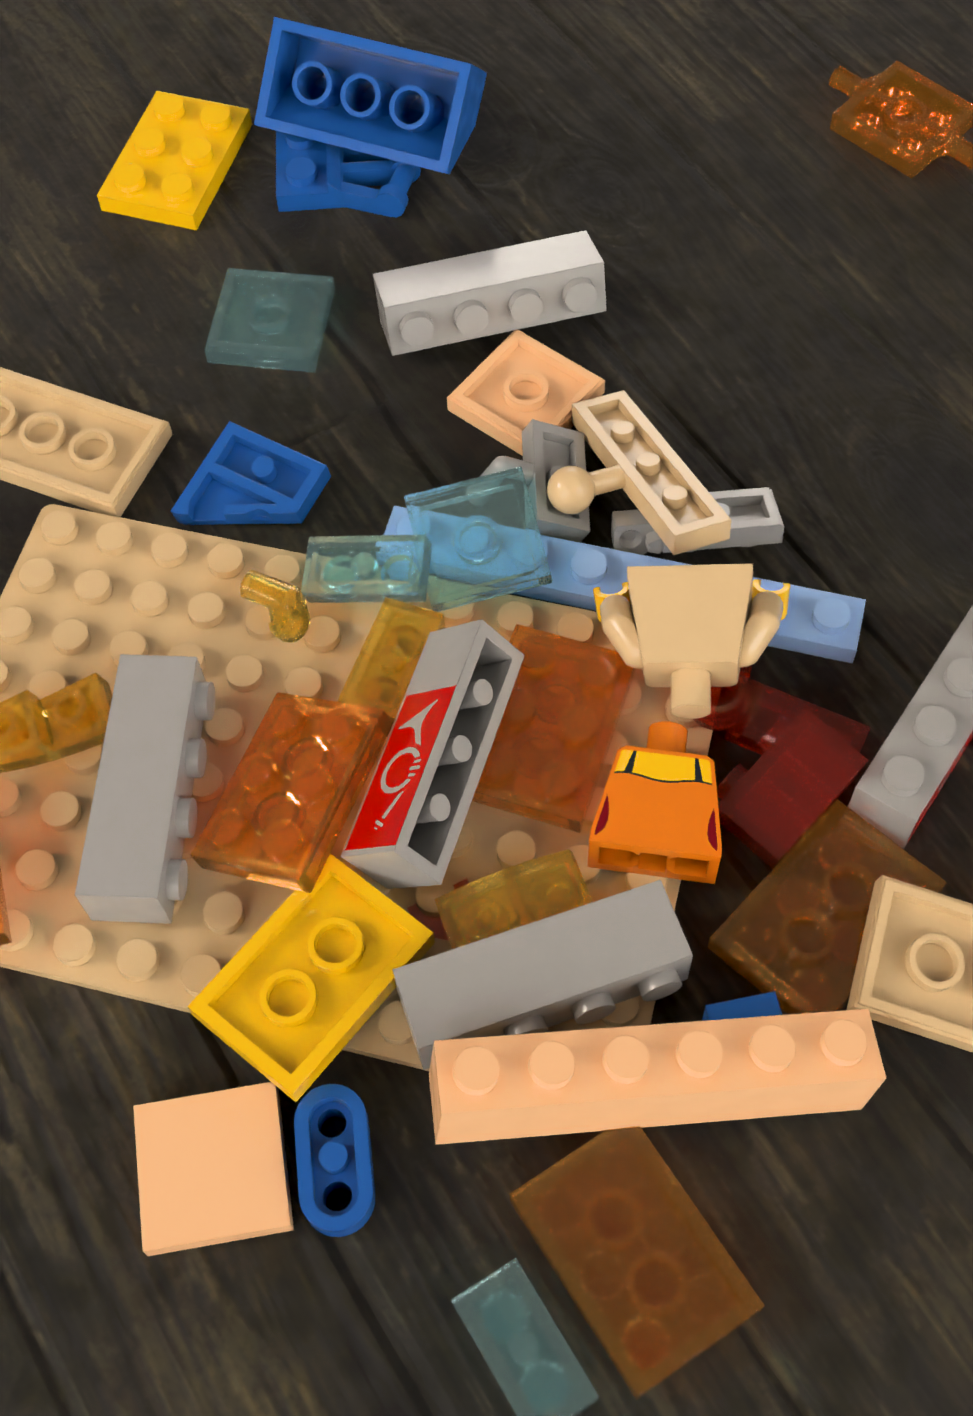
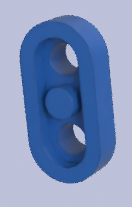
M325 1084L309 1091L302 1098L295 1112L294 1130L299 1203L302 1212L314 1229L327 1236L343 1237L361 1229L370 1219L375 1206L369 1118L361 1098L353 1090L340 1084ZM337 1116L345 1119V1130L339 1136L329 1138L321 1134L322 1125L328 1118ZM346 1188L351 1191V1202L344 1210L332 1211L326 1207L327 1197L334 1189Z

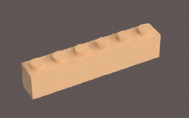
M869 1009L435 1040L429 1069L436 1145L862 1110L886 1079Z

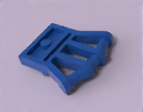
M276 131V199L279 212L351 208L388 217H399L404 213L409 201L407 192L412 182L419 178L421 167ZM381 185H383L380 189H375V188L367 187V186H381Z

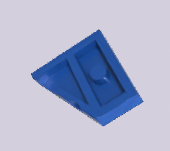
M229 421L171 509V513L177 522L184 525L302 523L331 478V474L327 465Z

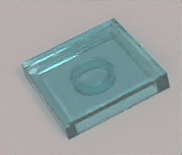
M228 268L204 349L207 362L315 372L335 292L333 277Z
M521 466L404 496L433 613L552 583L549 564Z

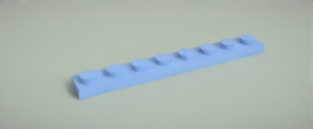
M399 506L393 507L377 552L380 567L596 611L593 588L600 587L601 592L604 594H614L621 591L622 583L628 582L627 566L691 565ZM753 577V580H761V587L765 590L776 591L783 588V583ZM790 584L787 615L781 620L779 629L768 646L853 664L857 652L866 599Z

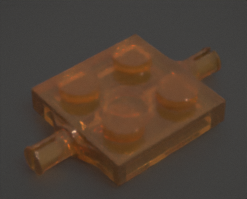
M895 61L882 73L864 79L845 69L842 65L833 71L829 79V86L846 94L850 99L833 112L830 125L832 131L910 178L915 177L934 159L945 155L964 164L968 169L973 168V143L961 137L973 127L972 103L899 61Z

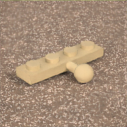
M624 390L572 404V424L579 432L584 433L585 441L606 468L588 473L578 466H565L554 472L547 485V495L555 509L565 514H577L590 506L594 496L623 489L673 555L730 539L731 518Z

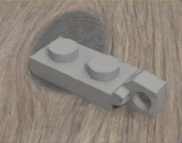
M763 487L709 492L731 518L730 539L687 552L782 543L784 524L772 489ZM638 509L612 512L611 537L615 550L644 555L647 552L656 554L662 551L663 553L671 552Z

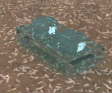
M425 534L309 537L301 594L309 603L425 602L432 543Z
M516 1258L451 1299L453 1307L516 1416H576L599 1400L597 1392Z

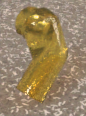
M253 569L249 570L241 582L240 596L268 608L271 623H268L274 636L283 642L289 643L300 640L306 635L311 623L303 591L293 584Z

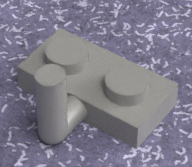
M532 419L522 431L523 460L507 456L496 457L467 491V500L472 506L483 508L507 481L524 485L526 531L581 542L590 533L589 507L577 514H565L558 511L549 501L547 485L554 472L562 467L578 466L586 470L584 433Z

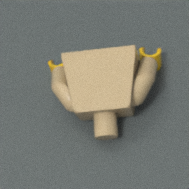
M753 564L627 566L628 582L622 583L621 591L614 594H604L601 592L600 587L593 588L597 617L602 623L603 631L625 664L643 670L646 686L671 687L672 715L684 719H696L706 717L711 713V687H731L736 685L739 679L740 668L748 667L758 661L778 631L781 620L787 615L791 586L789 583H783V588L780 590L769 591L761 587V580H753Z

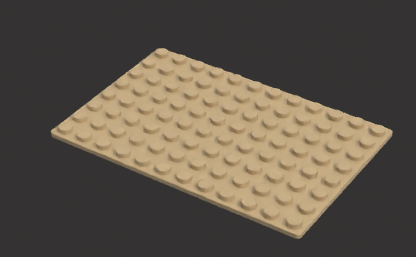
M56 504L47 505L40 511L0 597V967L191 1013L187 1006L329 853L434 932L435 943L420 960L658 880L662 881L675 911L681 880L587 867L590 830L619 747L626 745L646 748L648 730L651 724L659 721H670L683 725L688 730L686 753L708 756L722 687H711V713L708 716L696 719L679 718L671 713V687L646 686L643 670L625 664L604 633L602 623L598 620L597 612ZM482 619L525 655L442 884L387 889L340 856L429 633ZM120 654L197 657L206 682H213L215 687L214 715L212 720L203 721L201 739L205 740L207 751L205 773L202 778H194L191 797L195 798L197 803V827L193 838H185L182 859L186 860L188 867L187 891L182 901L175 900L172 924L92 921L75 896ZM396 987L342 1050L423 1070ZM640 995L615 1004L616 1009L611 1014L595 1022L577 1024L573 1018L550 1026L548 1030L549 1032L650 1025L655 1000L644 1001Z

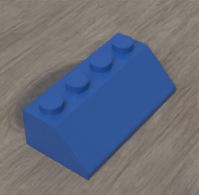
M274 17L254 125L450 175L476 125L487 72L470 63Z

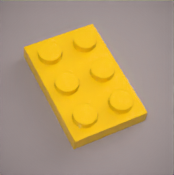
M156 91L97 194L101 210L197 231L252 127L250 110L248 108Z
M329 853L187 1007L197 1020L293 1101L297 1102L396 988L392 969L419 961L434 945V932Z

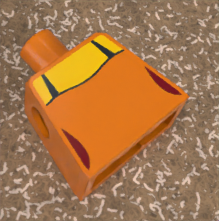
M670 721L655 722L649 726L646 748L627 745L619 747L590 830L587 867L715 884L722 854V841L714 760L707 755L686 753L688 730L683 725Z

